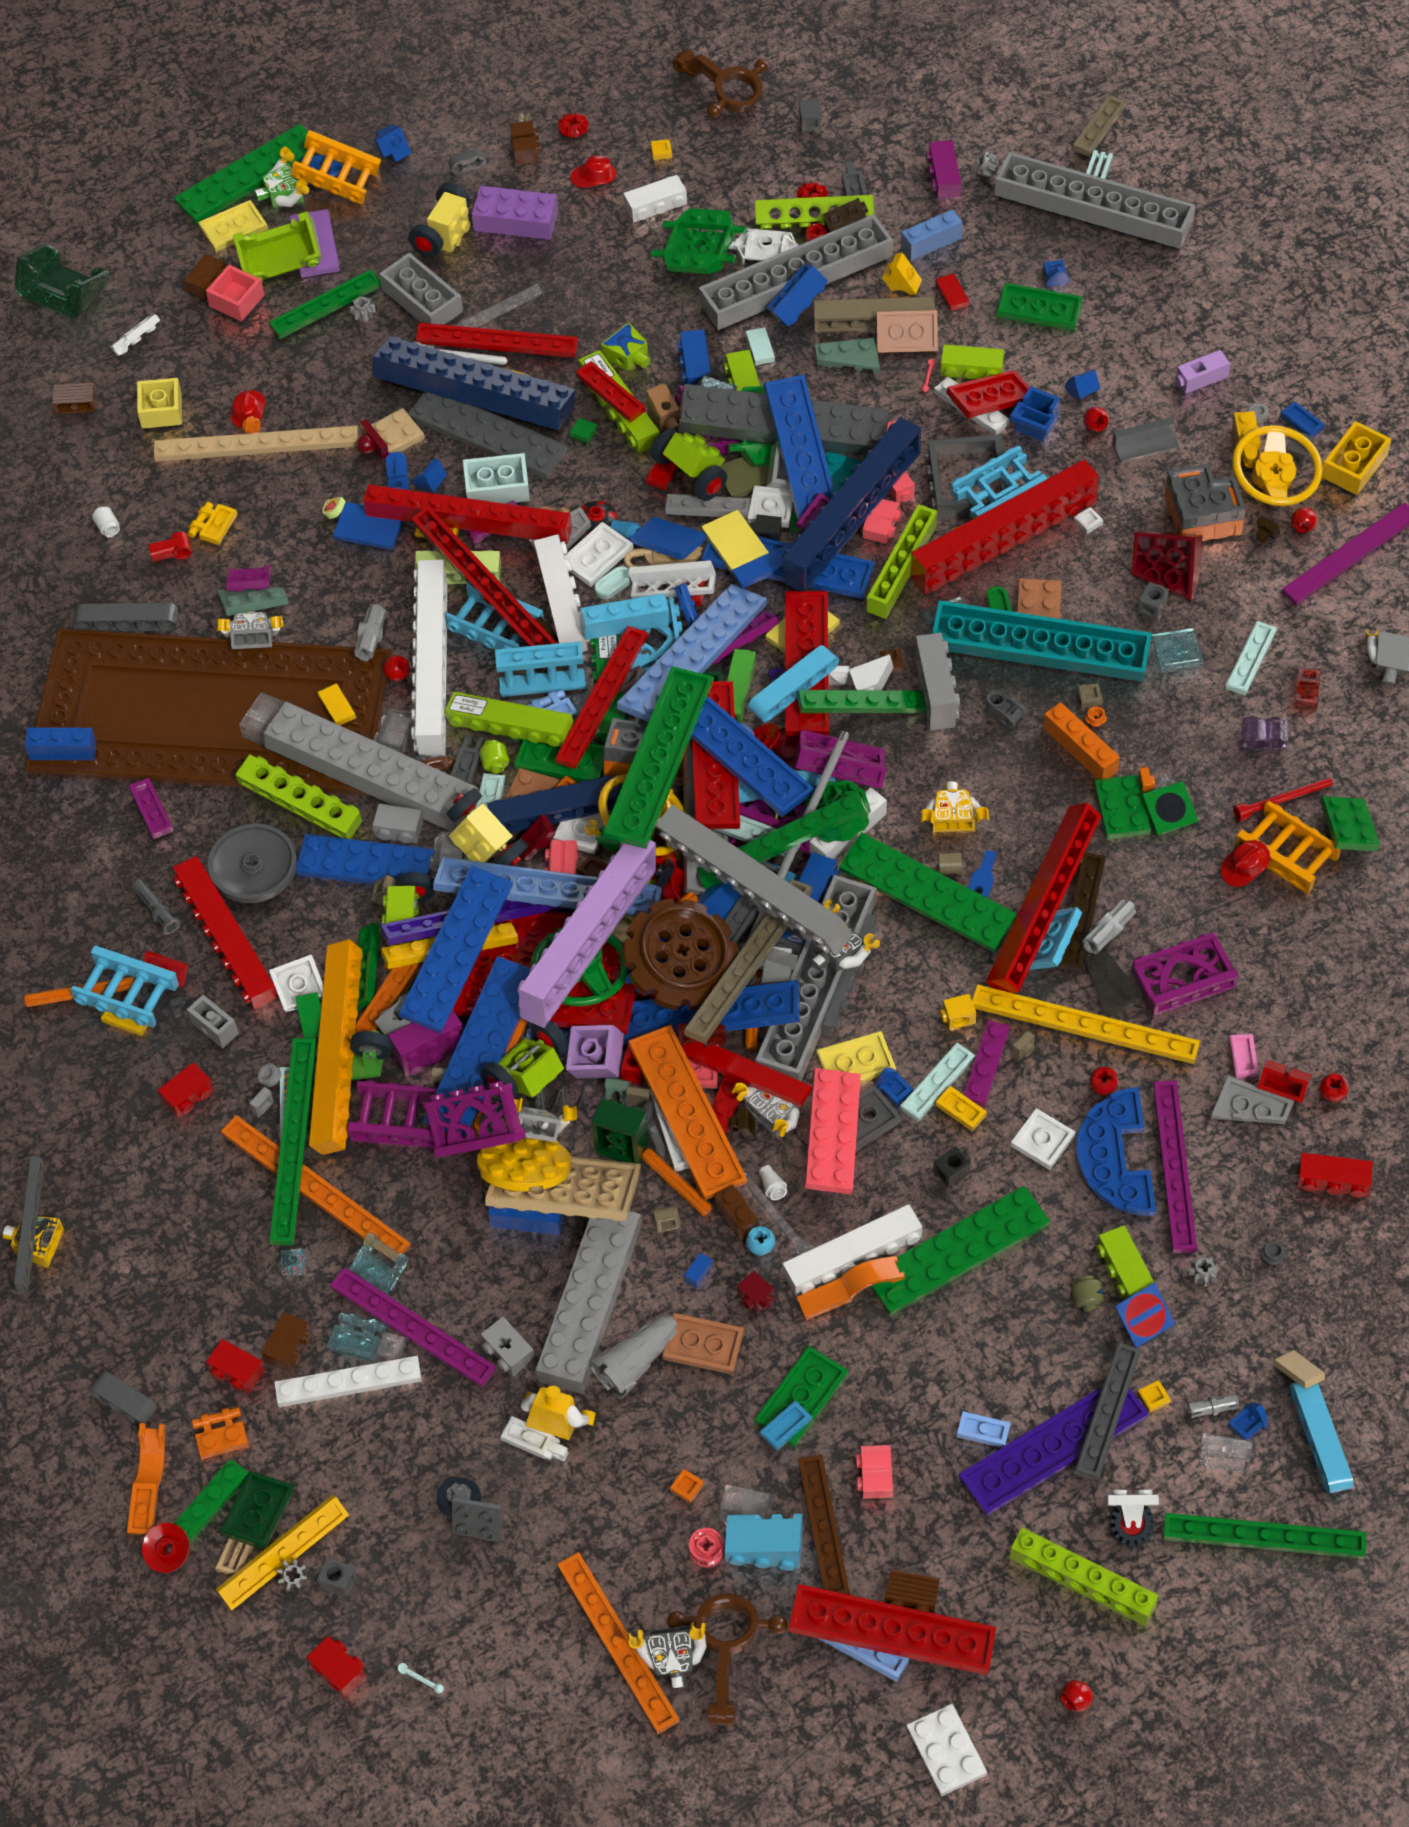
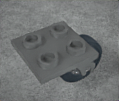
M455 1477L446 1480L440 1485L437 1491V1505L443 1514L452 1518V1534L501 1542L502 1506L481 1502V1492L478 1485L468 1478Z

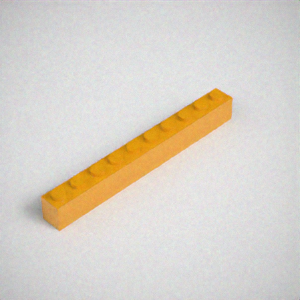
M350 939L327 945L309 1140V1146L321 1155L345 1150L354 1057V1053L350 1049V1043L353 1034L356 1033L360 969L363 956L362 949Z

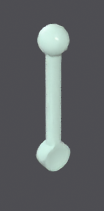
M405 1663L398 1665L400 1674L412 1676L433 1688L437 1694L443 1692L444 1687L442 1684H435L411 1671Z

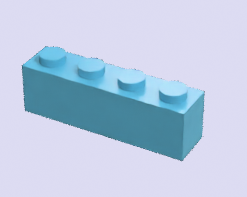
M664 593L581 608L580 625L585 640L622 634L628 626L640 630L668 625L669 608Z

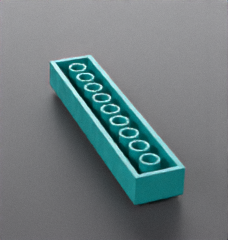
M940 600L932 633H942L943 641L948 643V652L1144 682L1152 635L1150 632Z

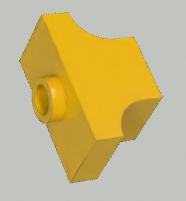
M903 252L895 254L893 262L887 264L882 279L891 291L901 290L908 293L909 296L917 293L922 281Z

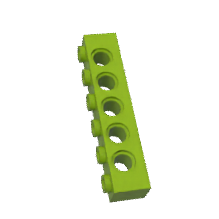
M873 195L755 200L756 227H760L761 230L772 229V226H780V229H790L791 225H799V228H808L814 223L826 226L822 214L828 212L832 207L837 208L857 198L860 199V202H865L868 213H866L868 217L874 214ZM816 208L820 211V215L813 218L809 215V210ZM792 209H797L800 212V216L794 219L790 217L789 212ZM772 210H778L781 216L778 219H772L769 214Z
M249 754L236 773V778L240 785L340 838L351 839L362 823L360 811L355 806L350 804L347 806L341 803V800L336 796L324 794L319 787L305 784L304 780L296 775L292 777L286 774L283 768L269 765L260 756L256 758ZM262 775H268L265 779H259ZM282 784L286 785L284 788L278 789V786ZM299 794H305L300 799L296 798V796ZM317 804H323L320 808H314ZM334 814H341L338 818H332Z
M1023 1527L1011 1547V1560L1145 1627L1157 1606L1158 1594Z

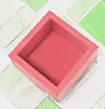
M228 265L206 290L209 307L241 322L265 296L261 279L231 265Z

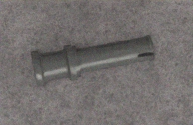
M143 879L135 880L131 888L152 912V919L162 926L164 934L169 935L177 931L181 922L178 918L173 917L171 909L159 901Z

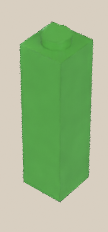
M734 649L727 681H733L735 720L739 723H743L756 667V652L747 649Z

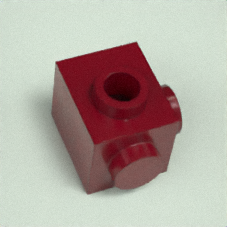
M753 1270L737 1285V1296L741 1299V1303L748 1310L752 1309L759 1314L763 1309L767 1310L773 1304L774 1288Z

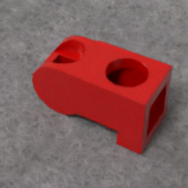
M628 1045L621 1067V1079L632 1081L631 1084L642 1085L643 1074Z

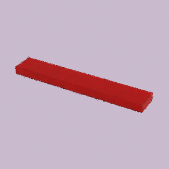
M688 1038L682 1046L688 1060L799 1107L803 1105L812 1091V1086L709 1042L704 1044Z

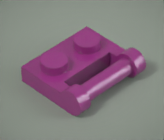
M264 565L263 568L237 570L229 568L226 582L227 591L241 592L245 589L263 590L270 588V579L272 577L271 565Z

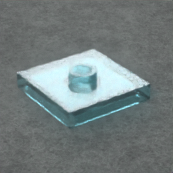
M1194 628L1152 634L1151 639L1161 673L1204 666V660Z

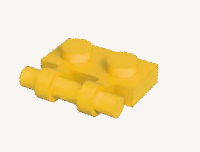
M206 502L199 509L196 520H193L189 525L190 529L187 534L189 537L194 538L197 533H200L201 540L219 545L237 517V510L218 504L213 510V504Z

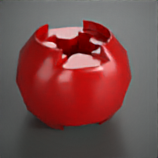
M814 223L806 229L804 234L805 241L808 242L829 233L826 226Z
M1098 406L1091 407L1084 414L1083 422L1089 431L1094 433L1101 432L1107 427L1109 416L1104 408Z
M1298 508L1292 514L1291 524L1299 533H1309L1317 526L1318 517L1311 508Z
M400 655L390 656L384 662V675L393 682L403 681L409 675V662Z
M1107 1066L1096 1068L1089 1078L1091 1088L1100 1095L1111 1094L1119 1083L1117 1073Z
M1336 1073L1326 1075L1319 1085L1322 1097L1328 1102L1336 1103L1342 1101L1349 1092L1346 1078Z
M1071 1680L1064 1685L1060 1697L1063 1704L1070 1711L1083 1712L1091 1705L1093 1693L1085 1682Z

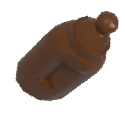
M437 756L421 760L420 762L445 772L455 764L456 759Z

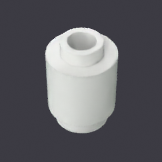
M99 507L94 511L92 519L101 534L106 537H113L120 531L119 522L109 507Z

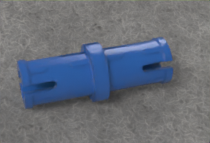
M687 583L674 587L680 603L679 609L683 611L689 628L698 619V615L694 607L696 605L695 601H692Z

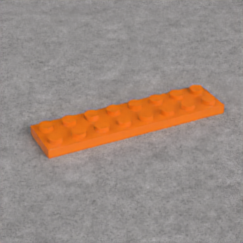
M669 1025L629 1040L628 1045L704 1201L715 1197L717 1193L732 1184L736 1188L747 1184L748 1180L672 1026Z

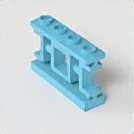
M1019 445L1008 449L997 458L990 459L987 464L974 468L969 474L955 479L951 484L950 495L953 498L955 497L957 502L967 497L974 506L970 509V517L974 519L1048 478L1045 474L1041 475L1039 470L1031 475L1022 466L1026 463L1027 455L1022 453V448ZM1012 465L1015 472L1009 474L1005 468ZM1001 477L1008 488L995 494L988 484ZM1020 478L1026 483L1021 487L1015 482ZM978 484L981 491L975 494L971 488ZM987 497L991 504L984 507L981 500Z

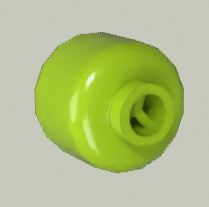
M497 740L485 742L479 750L482 767L488 772L494 774L501 773L510 762L505 744Z

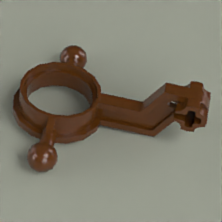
M684 49L672 60V65L678 73L686 72L691 77L702 73L715 83L718 103H712L707 108V114L711 118L720 117L722 108L737 113L746 112L753 108L762 93V84L757 75L764 74L769 69V62L766 59H758L752 71L738 66L722 70L703 54L694 56V52L690 49ZM729 80H740L747 83L753 89L754 95L746 101H734L723 93L722 85Z
M732 1593L717 1594L707 1599L698 1609L696 1617L685 1616L680 1611H673L667 1618L669 1628L688 1626L693 1622V1625L700 1629L702 1623L706 1624L711 1615L721 1610L730 1609L741 1612L749 1621L747 1631L741 1637L730 1641L717 1640L709 1635L705 1629L707 1648L719 1654L716 1679L717 1702H710L708 1706V1725L734 1726L735 1703H729L731 1654H737L745 1650L752 1643L754 1635L760 1629H769L772 1634L779 1635L784 1633L787 1628V1621L782 1615H773L769 1619H758L757 1610L753 1604L743 1596Z

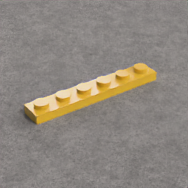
M512 923L493 926L482 950L518 943V935ZM436 937L381 948V955L387 968L391 969L424 962Z
M331 1495L215 1590L230 1610L235 1609L278 1574L275 1570H281L284 1567L282 1564L283 1560L290 1564L293 1559L299 1557L348 1517L349 1514L335 1495Z

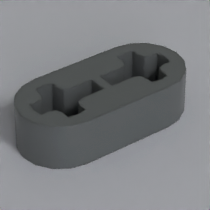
M474 149L453 156L448 164L452 173L462 174L481 168L485 165L486 158L480 149Z

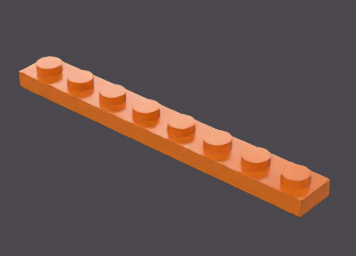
M578 1552L558 1563L559 1571L657 1735L679 1723L680 1720L647 1664L639 1656L636 1649L629 1646L626 1629L580 1553Z

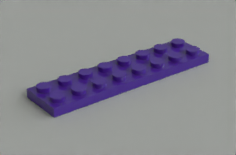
M1103 1386L959 1474L958 1478L986 1517L1079 1460ZM1130 1388L1112 1439L1149 1416L1147 1410Z

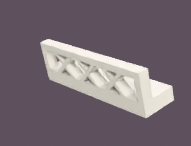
M711 561L629 567V576L632 581L631 598L664 593L665 598L677 597L674 587L686 582L690 584L687 586L690 596L714 594L716 572ZM702 581H709L708 587H699L697 585ZM663 584L669 585V587L663 591H659L657 589ZM639 586L649 587L644 592H638Z

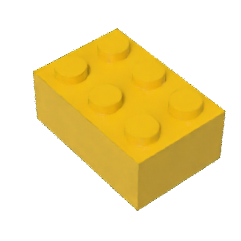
M1354 421L1324 461L1322 478L1358 495L1387 457L1391 438Z

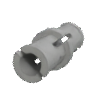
M1236 1394L1217 1398L1211 1396L1207 1400L1187 1403L1190 1418L1209 1414L1215 1416L1219 1412L1239 1409V1401Z

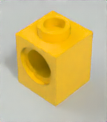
M970 993L943 1000V1009L940 1010L942 1022L947 1023L949 1030L976 1023V1010Z

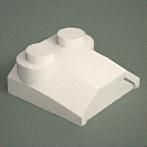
M312 954L269 970L285 1012L298 1010L295 998L297 996L318 992L319 1000H322L323 983Z

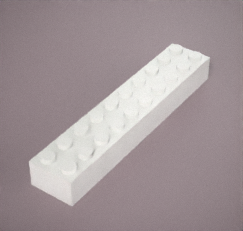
M444 560L418 561V569H414V579L416 582V586H414V598L416 599V603H414V616H416V621H413L414 633H416V638H413V649L415 651V655H413V668H415V673L412 674L415 691H412V701L414 704L412 709V721L414 722V726H412V740L414 739L415 752H418L419 755L431 756L429 758L446 756V715L444 711L446 709L447 626L445 621V614L447 613V579Z

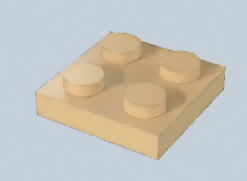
M403 408L371 424L388 445L389 453L401 452L425 439L424 433Z

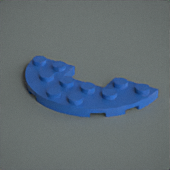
M1139 1087L1120 1090L1110 1094V1097L1101 1103L1098 1102L1086 1115L1077 1137L1076 1157L1078 1167L1089 1188L1105 1203L1129 1214L1156 1216L1151 1171H1127L1122 1134L1144 1132Z

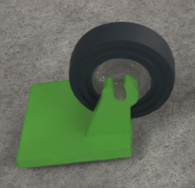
M375 1030L373 1032L361 1031L353 1034L350 1043V1049L354 1053L352 1064L353 1076L351 1080L380 1077L383 1059L391 1054L392 1041L390 1038Z

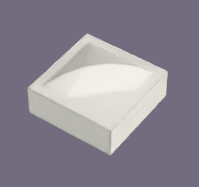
M837 666L829 673V685H849V666Z

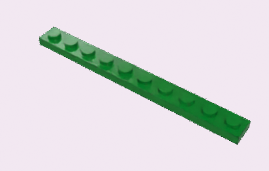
M293 1038L270 1245L294 1246L317 1045L316 1039Z

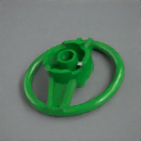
M558 928L555 932L546 935V938L538 944L533 952L530 968L539 962L544 949L552 944L555 934L557 932L560 933L562 929ZM612 934L607 939V942L619 954L621 961L620 973L615 982L611 985L603 968L601 948L577 981H583L594 995L587 997L567 996L562 1004L569 1006L597 1004L612 997L622 988L625 978L629 974V969L623 963V944Z

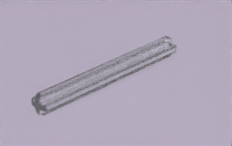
M535 284L454 326L477 328L542 294L541 287Z

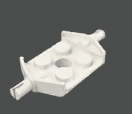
M747 228L746 234H742L738 239L736 238V241H733L728 249H735L742 265H744L745 259L763 261L799 246V244H796L791 232ZM764 242L771 243L770 245H763Z

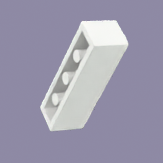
M870 787L865 792L871 810L868 816L869 824L866 829L857 833L853 839L845 842L833 841L827 843L820 841L819 837L816 836L810 841V856L813 852L836 860L854 844L861 832L866 833L886 815L887 800Z

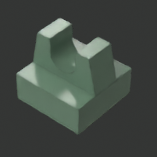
M606 1078V1099L611 1100L613 1093L617 1091L620 1093V1101H623L626 1096L627 1087L631 1086L632 1081Z

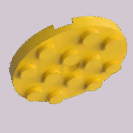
M525 1137L513 1143L481 1149L477 1156V1169L480 1170L481 1177L486 1182L502 1189L529 1191V1187L537 1186L547 1189L558 1185L568 1177L571 1171V1156L567 1149L560 1145L558 1141L551 1142Z

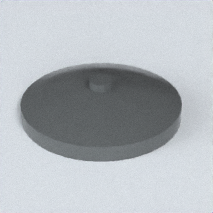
M259 823L245 824L229 830L215 842L208 857V872L216 889L223 896L241 903L262 902L280 894L291 883L297 869V856L289 837L273 826Z

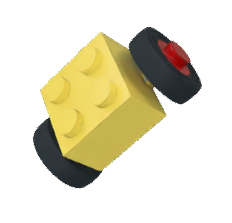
M446 182L438 188L436 192L438 203L427 218L428 226L423 224L416 225L409 233L408 240L410 245L424 256H437L441 250L452 253L455 247L459 246L464 233H467L470 228L468 208L471 200L468 193L457 184Z
M473 788L465 795L463 793L460 794L453 801L454 805L446 813L453 822L467 815L449 835L453 843L471 861L487 862L498 851H502L499 858L493 864L515 866L522 859L520 856L529 847L526 842L519 839L514 844L507 846L506 843L513 836L488 808L481 804L477 809L473 810L476 803L482 797L481 793L476 788Z

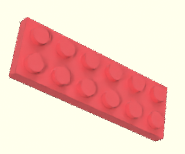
M815 1068L805 1177L806 1189L852 1194L861 1074Z

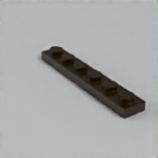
M1084 852L1072 908L1077 907L1082 914L1071 936L1070 943L1065 949L1058 969L1081 973L1086 951L1082 941L1090 933L1106 861L1105 855Z

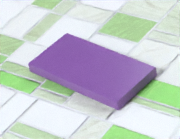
M328 209L308 212L316 225L322 260L318 266L300 268L301 278L340 271ZM298 214L290 215V221L292 219L298 221Z

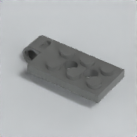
M875 1085L859 1094L856 1151L902 1122V1117ZM871 1111L876 1116L873 1119H866L863 1114ZM807 1148V1149L805 1150V1152H804V1157H805L806 1159H807L808 1148Z

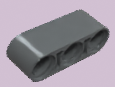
M105 1370L88 1389L89 1393L97 1400L137 1426H140V1423L146 1424L158 1409V1406L151 1399Z

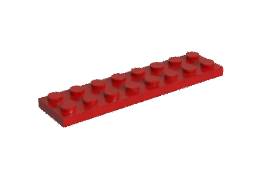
M785 591L786 672L820 645L828 649V591ZM829 674L809 690H829ZM796 699L785 708V736H800L801 730L829 736V713H800L798 699Z
M713 681L708 697L735 719L733 681ZM692 739L695 820L708 829H740L738 778Z
M798 1584L788 1632L988 1675L996 1627Z

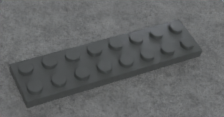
M428 392L423 393L408 413L414 422L492 456L525 453L527 471L545 479L549 478L568 452L567 445L479 407Z

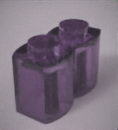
M1257 716L1243 718L1241 726L1243 749L1251 751L1263 749L1268 751L1286 750L1288 744L1286 719L1276 716L1267 719Z

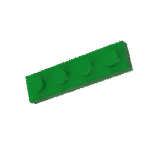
M374 922L359 930L358 946L362 949L363 956L360 969L358 1011L366 1008L375 996L380 925Z
M229 1459L173 1523L180 1526L186 1532L190 1544L243 1485L249 1474L247 1470L232 1459Z

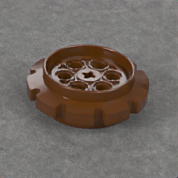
M673 899L655 902L650 905L648 909L649 914L640 912L633 919L626 932V935L631 939L625 940L622 947L624 966L633 970L629 979L642 995L652 994L655 997L654 1003L659 1006L678 1010L680 1005L683 1004L687 1006L688 1010L699 1009L739 954L737 943L728 939L732 931L727 923L718 914L708 915L706 912L707 907L703 904L686 899L682 901L681 905L675 904ZM680 931L685 932L688 937L682 936ZM659 937L666 939L667 942H662ZM697 946H702L706 951L699 950ZM655 958H661L664 963H659ZM694 966L700 967L703 972L697 971ZM673 972L679 973L682 978L676 977Z

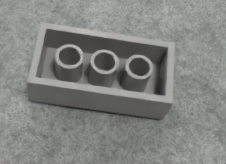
M411 253L406 254L379 273L382 290L421 323L445 325L463 312L461 295Z
M942 633L916 636L915 664L921 691L924 696L925 711L930 731L954 728L956 726V719L959 718L958 706H960L959 694L954 691L956 680L955 676H951L950 673L952 671L951 658H947L948 643L943 641Z

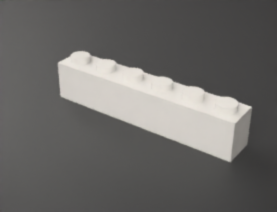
M558 534L535 540L534 543L559 643L581 641L582 652L588 651L587 642H590V639L585 640L580 625L581 612L578 611V607L581 606L579 595H574L573 589L577 587L574 576H569V571H572L570 560L565 559L564 554L568 553L565 541L561 542Z
M908 1204L784 1262L783 1275L795 1296L804 1294L819 1285H825L834 1281L837 1277L861 1263L878 1259L885 1254H894L902 1246L917 1243L922 1238L923 1227Z

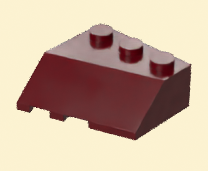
M1148 530L1134 532L1131 574L1148 582L1162 585L1164 588L1169 589L1170 592L1177 593L1192 601L1200 578L1203 535Z

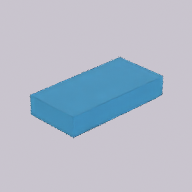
M794 1401L760 1431V1436L777 1452L812 1421V1416Z

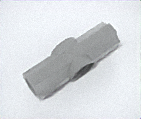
M373 604L367 609L364 622L359 624L358 641L354 651L355 656L360 658L361 661H368L370 658H373L377 643L382 641L386 609L378 604Z
M1122 899L1094 925L1095 928L1082 941L1084 948L1089 953L1097 954L1125 928L1124 925L1136 913L1135 905L1130 900Z

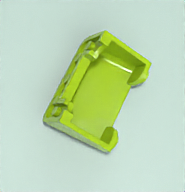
M308 212L298 214V221L292 219V223L257 234L250 232V235L243 236L242 232L233 234L242 271L261 279L263 283L265 279L303 267L318 266L322 256L316 225L312 216Z

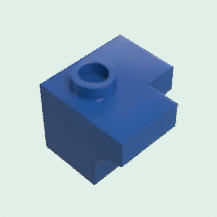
M389 125L375 133L376 138L373 140L381 157L385 158L389 155L392 161L397 162L412 153L401 127Z

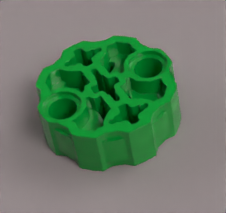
M848 780L841 782L829 781L816 810L858 791L867 812L818 835L820 841L827 843L833 841L845 842L853 839L857 833L865 830L868 826V816L871 810L866 793L863 789L855 786L854 782ZM812 795L805 799L806 807L803 813H805V810L810 802Z

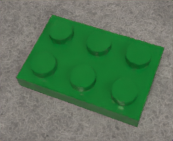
M1138 775L1094 781L1107 840L1150 834V823L1141 797L1142 790Z
M1322 797L1320 803L1335 849L1378 851L1380 843L1365 799Z

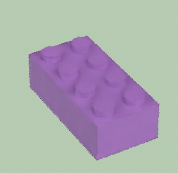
M480 186L472 213L474 231L550 240L558 213L557 194Z

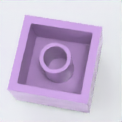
M614 1025L571 1026L566 1070L577 1079L619 1078L624 1034Z

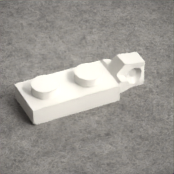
M155 314L147 316L121 336L110 348L116 356L122 355L128 351L130 343L131 345L136 344L142 339L140 336L146 332L148 334L156 328L155 324L160 319Z
M511 1416L500 1436L501 1441L543 1459L550 1460L553 1457L564 1462L569 1454L568 1448L560 1445V1440L555 1438L554 1435L526 1427V1422Z

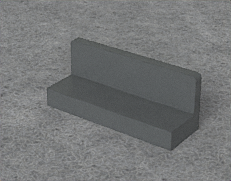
M1173 418L1114 431L1112 445L1120 463L1178 449L1179 445L1174 436L1175 422Z

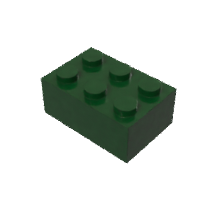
M601 1099L591 1122L595 1154L618 1162L641 1164L643 1160L642 1154L649 1145L646 1112L636 1106L628 1107L621 1105L615 1100Z

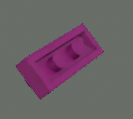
M146 778L129 785V789L152 838L156 839L173 832L171 822L150 779Z

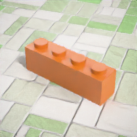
M1060 702L1044 714L1043 729L1098 780L1108 779L1118 772L1120 756L1065 705Z

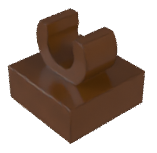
M901 649L880 651V658L890 655L894 667L892 672L904 671Z

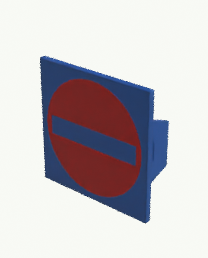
M1155 1282L1115 1305L1119 1319L1125 1331L1129 1334L1135 1348L1175 1325Z

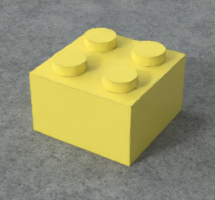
M178 378L137 381L138 416L142 428L182 425V392Z

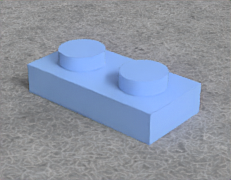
M963 1411L957 1437L1002 1448L1006 1446L1010 1422Z

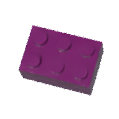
M452 1011L442 1034L413 1022L389 1034L388 1036L392 1041L393 1058L405 1077L418 1074L423 1068L439 1063L444 1057L454 1054L463 1034V1026L455 1012Z

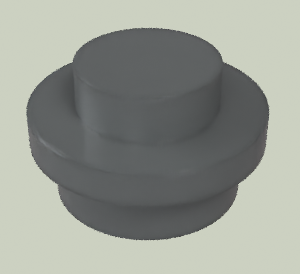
M1268 1242L1262 1247V1259L1271 1265L1280 1264L1285 1258V1249L1278 1242Z

